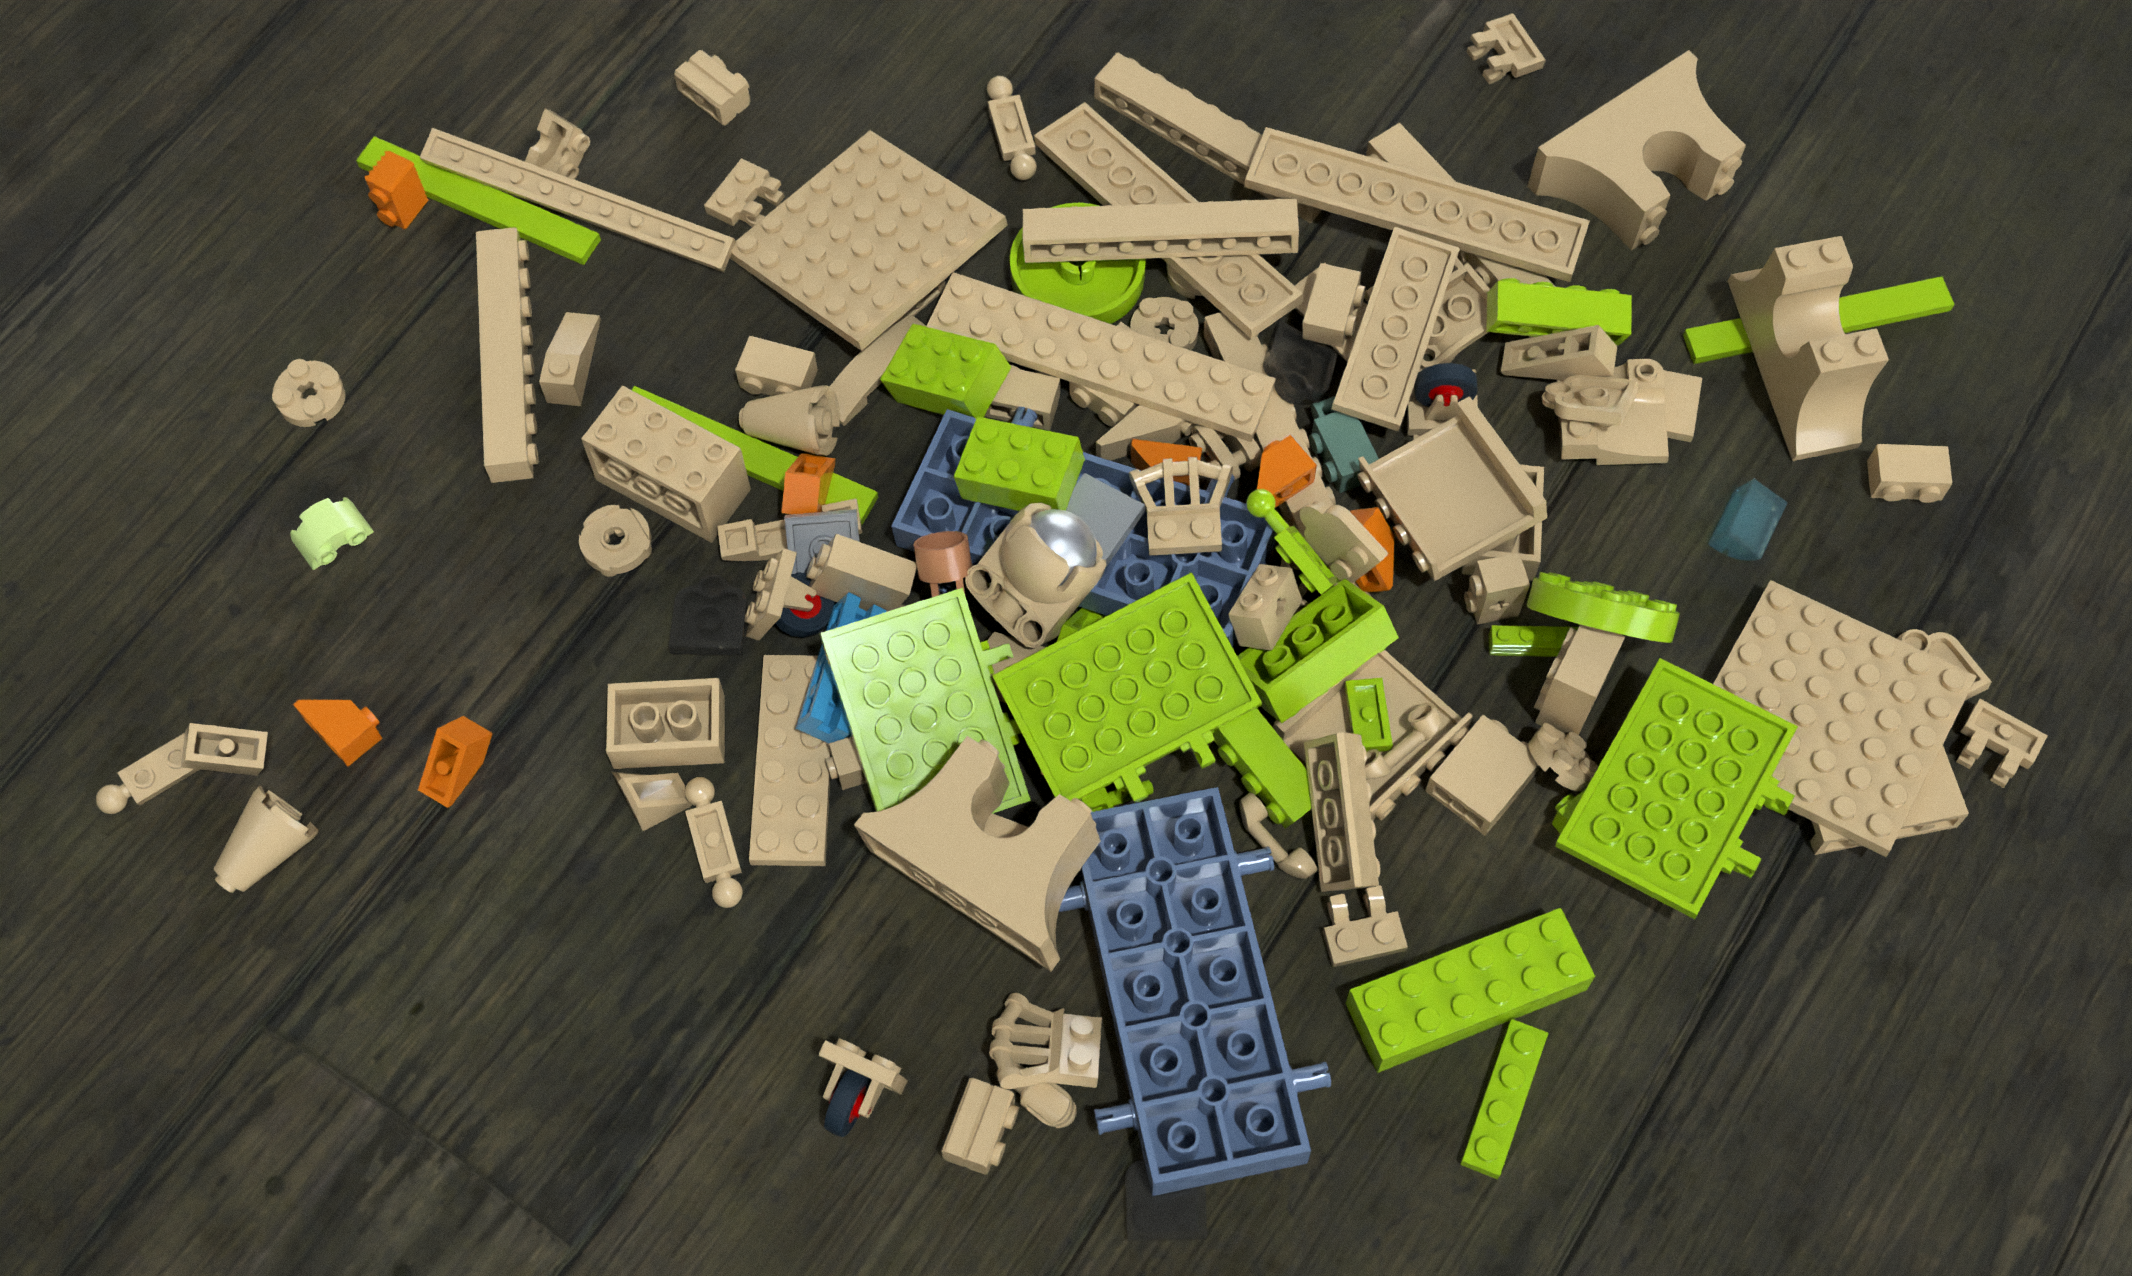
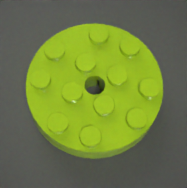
M1066 203L1051 208H1063L1073 206L1090 207L1099 205L1089 203ZM1022 227L1014 239L1010 253L1011 284L1015 293L1112 324L1126 315L1138 301L1144 287L1146 258L1025 263ZM1078 266H1081V276H1080V273H1079V267H1078Z
M1540 572L1539 577L1533 578L1527 607L1534 611L1631 637L1672 643L1680 615L1676 611L1677 604L1657 599L1655 601L1649 600V595L1635 591H1615L1614 586L1594 581L1593 583L1587 581L1572 582L1570 581L1571 577L1552 572Z

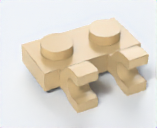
M1513 13L1485 23L1483 32L1471 35L1470 39L1474 45L1468 47L1466 51L1474 61L1486 55L1490 49L1495 48L1499 55L1487 59L1490 69L1484 70L1482 74L1488 84L1500 80L1509 71L1517 78L1542 69L1545 63V58Z
M741 158L704 207L707 214L732 226L740 219L753 227L765 217L759 214L763 208L761 204L754 202L755 198L760 196L769 203L778 206L784 198V193L778 191L781 182L770 177L769 171Z
M1979 699L1960 731L1962 734L1970 737L1956 762L1970 769L1974 761L1980 757L1984 747L1990 748L2004 756L1990 781L2004 788L2008 780L2015 775L2019 765L2026 769L2031 767L2047 735Z
M1381 885L1367 888L1365 890L1366 894L1363 895L1369 918L1350 922L1345 894L1329 897V902L1326 906L1333 926L1324 927L1323 935L1332 967L1407 950L1408 946L1398 911L1386 913Z

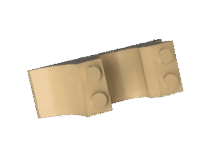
M1688 50L1538 147L1527 187L1536 196L1556 197L1584 208L1600 219L1630 250H1633L1642 243L1644 245L1649 244L1657 237L1660 232L1658 228L1661 220L1667 213L1665 209L1670 194L1660 177L1651 171H1664L1676 176L1684 183L1687 190L1706 201L1717 193L1719 195L1724 194L1731 188L1734 183V174L1742 163L1741 157L1746 145L1714 114L1706 103L1696 78L1698 58Z
M1842 236L1775 248L1762 269L1731 274L1728 279L1729 287L1751 343V348L1792 461L1857 449L1862 444V417L1865 401L1872 383L1889 361L1877 328L1845 334L1839 316V296L1843 286L1849 281L1853 264Z
M967 736L940 772L919 792L891 808L863 813L854 826L870 852L1049 971H1052L1060 960L1056 946V922L1059 909L1072 880L1100 843L1096 830L1097 824L1093 821L1090 814L1092 812L1085 803L1077 798L1069 801L1059 794L1039 811L1035 822L1025 832L1009 838H997L984 832L985 824L991 813L1001 805L1009 786V780L1004 771L1005 765L998 757L999 751L985 740L981 739L978 743Z

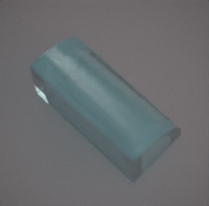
M1755 479L1745 483L1734 490L1708 545L1732 558L1748 561L1761 559L1788 502Z

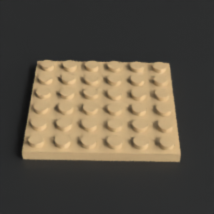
M870 130L737 239L735 246L730 252V259L862 351L1008 224L1005 215Z
M1770 580L1713 684L1798 726L1772 775L1780 781L1778 787L1795 795L1789 810L1887 857L1977 676Z

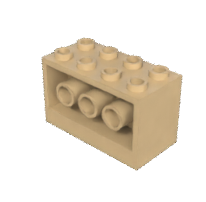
M623 385L582 437L585 451L597 481L711 543L718 535L717 526L728 522L751 490L741 448Z

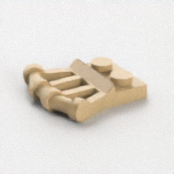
M1188 457V461L1172 462V458L1163 459L1162 463L1139 471L1135 469L1129 472L1131 483L1141 503L1145 504L1149 556L1222 551L1220 506L1232 476L1233 466L1228 464L1218 466L1197 460V457ZM1189 475L1191 504L1175 505L1173 476ZM1198 475L1218 480L1210 503L1200 504ZM1164 477L1166 506H1156L1146 484Z
M1020 993L1010 994L1005 1002V1010L1000 1018L993 1021L991 1031L995 1040L990 1044L989 1054L997 1064L999 1070L997 1077L1000 1086L1007 1090L1046 1082L1097 1088L1102 1018L1064 1014V1009L1050 1012L1029 1003L1028 999ZM1019 1017L1038 1026L1015 1024V1021ZM1010 1041L1049 1046L1048 1049L1013 1045ZM1013 1063L1038 1066L1019 1069L1018 1067H1015Z

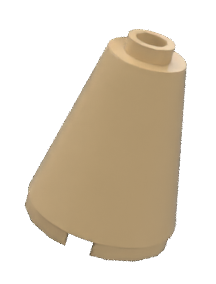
M820 385L751 400L745 404L744 408H741L739 424L748 436L812 454L827 456L832 453L837 443V438L832 437L833 427H839L840 424L837 396L834 391H828L829 386Z
M258 786L252 793L214 867V871L218 874L215 881L231 893H234L236 889L244 892L313 840L319 831L311 822L304 826L299 822L303 814L270 790L265 793L263 787Z

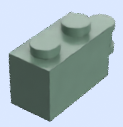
M1335 396L1311 404L1314 422L1312 434L1309 435V442L1313 452L1320 454L1324 462L1323 471L1329 483L1334 482L1338 492L1342 493L1362 486L1357 477V474L1361 473L1358 458L1363 456L1368 464L1375 462L1379 458L1359 418L1332 410Z

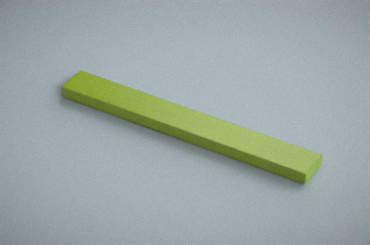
M375 136L356 160L360 168L371 171L373 166L377 165V161L381 160L380 156H385V151H391L415 164L414 167L418 172L417 175L420 176V182L423 184V190L428 198L500 229L517 227L520 238L582 265L586 263L601 241L599 233L493 187L425 163L420 159L419 155Z
M1937 277L1840 297L1839 316L1843 331L1847 333L1948 312L1952 310L1955 304L1943 277ZM1741 318L1685 329L1683 334L1694 364L1753 352Z
M636 386L632 388V391L741 448L747 475L784 491L785 472L798 457ZM833 473L825 505L857 499L861 525H863L878 499V492Z

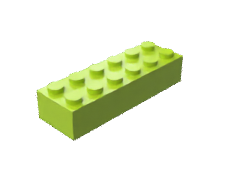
M1558 908L1350 989L1346 1005L1377 1073L1508 1022L1511 1019H1516L1584 992L1589 988L1595 975L1562 909Z

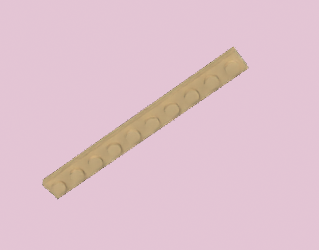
M432 128L420 156V159L425 163L721 272L725 271L731 256L730 252L736 244L735 239L434 128Z

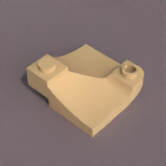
M1456 258L1425 354L1431 355L1433 360L1426 361L1423 359L1420 369L1452 362L1459 352L1488 333L1486 332L1487 292L1490 288L1469 263L1463 265L1458 258ZM1374 286L1365 291L1364 298L1367 302Z
M1628 359L1625 364L1614 367V374L1610 378L1638 381L1637 395L1621 426L1604 427L1594 422L1569 420L1558 416L1561 459L1596 458V465L1668 463L1665 376L1663 367L1655 360ZM1643 373H1651L1652 375H1650V376H1644V375H1642V374H1643Z

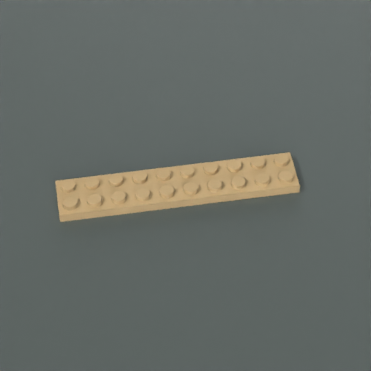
M1085 102L1034 135L1035 145L1103 206L1198 202ZM1259 254L1162 258L1250 338H1253L1303 303V293Z
M1268 127L1264 130L1244 185L1246 188L1280 198L1297 199V203L1389 230L1397 227L1459 247L1461 251L1567 282L1571 281L1590 220Z
M954 272L926 326L994 343L1007 361L1249 442L1253 440L1276 378Z

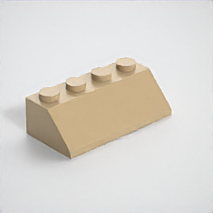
M1342 732L1304 742L1321 892L1379 886L1380 863L1375 856L1374 848L1376 828L1370 814L1371 788L1366 781L1365 764L1367 753L1362 744L1361 735Z

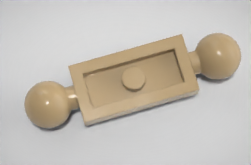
M996 76L987 85L988 96L992 99L988 101V111L1003 161L1012 159L1010 164L1012 175L1019 180H1028L1034 176L1037 166L1034 158L1030 156L1035 155V144L1020 95L1011 96L1013 87L1010 80L1004 76Z
M185 733L117 772L124 784L120 786L110 784L102 787L96 795L98 808L104 813L116 814L125 808L127 800L131 796L140 806L199 771L200 769L181 767Z
M696 777L690 780L685 788L686 799L690 804L696 806L694 809L685 811L703 879L705 883L716 880L712 889L713 899L719 906L730 908L737 905L742 898L743 892L740 883L731 878L732 875L742 873L722 801L711 803L715 795L712 782L704 777Z

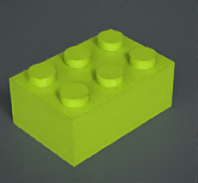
M912 324L880 380L898 403L943 415L949 409L977 418V416L984 417L1012 367L994 343Z
M977 416L954 474V479L962 499L1017 511L1031 503H1044L1050 505L1051 509L1066 511L1085 458L1079 437Z

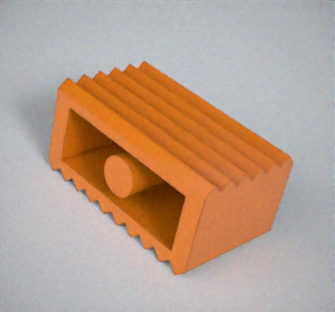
M385 151V156H380L381 160L377 161V165L373 166V170L369 171V175L365 176L370 189L368 196L377 205L379 210L377 216L383 223L406 229L429 199L423 190L424 187H422L423 184L420 182V176L417 175L418 172L414 167L415 164L391 151Z

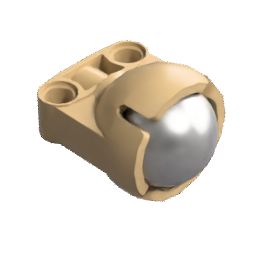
M1031 503L1014 516L978 564L968 569V576L965 577V582L971 594L982 607L1012 636L1026 647L1035 648L1059 636L1062 625L1103 577L1106 569V560L1102 559L1103 550L1099 542L1095 539L1089 526L1079 516L1069 511L1051 509L1050 505L1044 503ZM985 572L990 575L991 583L986 579ZM1036 622L1042 627V634L1038 631Z

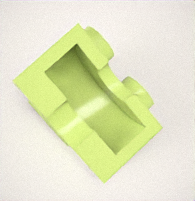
M344 497L342 501L332 503L327 498L313 504L299 516L303 522L297 528V531L291 530L290 534L292 542L310 567L315 570L321 565L332 562L337 556L336 550L345 544L351 546L359 545L374 531L353 502Z

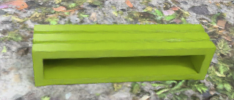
M1492 625L1488 635L1489 655L1557 657L1570 627Z

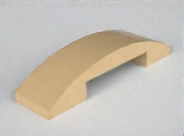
M913 315L895 323L863 349L838 375L828 391H834L837 396L840 424L845 426L868 404L867 396L882 383L880 378L911 325L926 326Z
M857 499L822 505L823 512L857 509L859 534L862 533ZM749 519L717 526L722 560H769L770 557L775 558L783 548L788 549L785 520L754 525L753 520Z

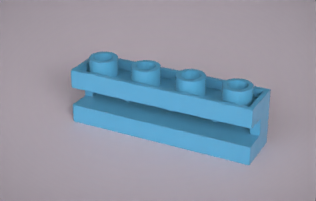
M848 592L833 606L826 631L885 613L887 610L874 604L865 611L859 608L861 598ZM821 645L796 729L826 743H832L852 735L823 645Z

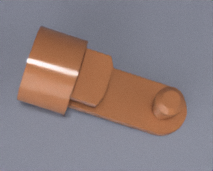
M943 531L918 538L913 544L918 577L921 581L930 583L932 597L940 595L938 583L956 581L957 589L963 588L965 594L963 578L968 576L967 571L972 567L968 536L958 531Z

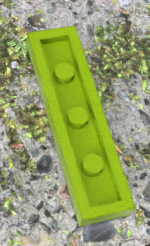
M1514 1019L1510 1020L1460 1165L1497 1180L1500 1177L1548 1032Z

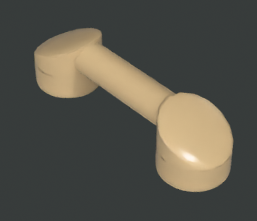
M1424 703L1412 710L1408 720L1415 730L1382 757L1376 749L1366 751V779L1380 778L1390 774L1394 766L1422 742L1434 736L1440 724V714L1433 703Z
M1248 793L1240 799V813L1246 831L1254 837L1262 848L1270 847L1271 854L1269 855L1273 856V860L1282 871L1300 879H1307L1317 871L1315 862L1304 849L1298 847L1288 854L1260 823L1268 816V812L1257 796L1253 793Z

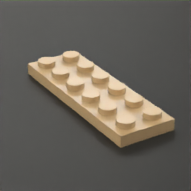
M1394 227L1332 410L1399 431L1460 249L1459 247Z
M764 655L749 852L750 865H826L831 776L825 758L832 757L829 743L796 729L818 656Z

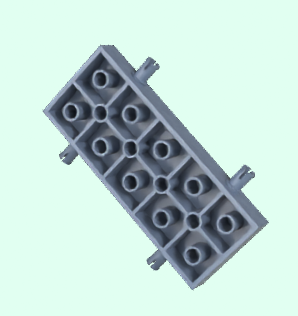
M1018 407L1011 423L1033 427L1038 417L1037 414L1028 408L1024 415L1025 407ZM949 409L946 410L891 526L898 547L914 552L913 544L922 536L943 531H958L968 536L972 566L978 564L1019 512L961 498L954 474L976 418ZM1083 452L1085 461L1076 484L1083 474L1086 473L1141 502L1129 477V472L1135 470V468ZM1232 474L1220 506L1222 551L1149 556L1147 513L1145 511L1108 566H1106L1103 577L1079 606L1108 616L1192 572L1233 647L1237 637L1228 614L1258 565H1267L1276 543L1274 537L1277 534L1264 518H1257L1250 514L1246 503L1226 497L1235 479ZM1164 477L1146 484L1155 505L1166 506ZM1211 479L1206 491L1199 489L1200 504L1210 503L1218 480ZM1173 481L1175 505L1191 504L1190 486ZM956 581L938 583L939 591L942 593H946L948 588L950 589L949 592L957 590Z
M1218 787L1091 812L1093 821L1097 824L1096 830L1100 843L1079 870L1081 877L1079 885L1067 889L1059 912L1084 908L1089 913L1130 1094L1128 1104L1099 1110L1094 1109L1099 1135L1133 1127L1135 1131L1138 1130L1152 1196L1308 1164L1311 1148L1297 1093L1331 1087L1330 1073H1326V1070H1328L1326 1062L1292 1069L1289 1066L1242 883V876L1274 870L1273 856L1269 855L1271 854L1270 847L1267 846L1262 849L1237 853L1234 850Z

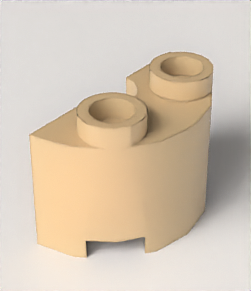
M544 109L537 128L541 134L540 139L535 146L530 147L525 162L575 180L579 174L578 166L584 152L589 148L590 138L580 128L558 114Z

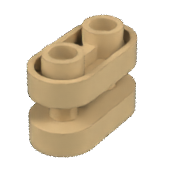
M1198 424L1191 428L1190 445L1202 447V455L1208 463L1218 466L1223 464L1233 466L1232 474L1235 477L1234 480L1240 478V465L1249 472L1260 467L1262 452L1254 438L1252 442ZM1221 439H1224V441H1225L1226 444L1229 446V448L1231 449V451L1233 452V454H1231V452L1229 451V449L1226 447V445L1224 444V442H1223Z

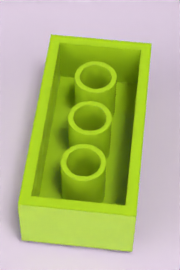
M1344 578L1292 616L1272 651L1249 647L1237 657L1262 701L1261 707L1282 724L1287 719L1295 716L1317 697L1325 694L1328 689L1343 678L1355 672L1358 667L1373 656L1385 650L1388 645L1399 637L1384 605Z

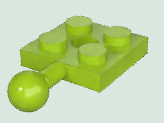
M1257 489L1251 492L1246 502L1248 511L1257 518H1264L1275 531L1277 536L1274 538L1279 543L1275 547L1277 552L1288 564L1294 562L1302 571L1299 578L1312 593L1318 590L1320 594L1325 593L1339 582L1338 578L1333 575L1328 566L1295 526L1289 527L1275 510L1276 502L1273 494L1265 489Z

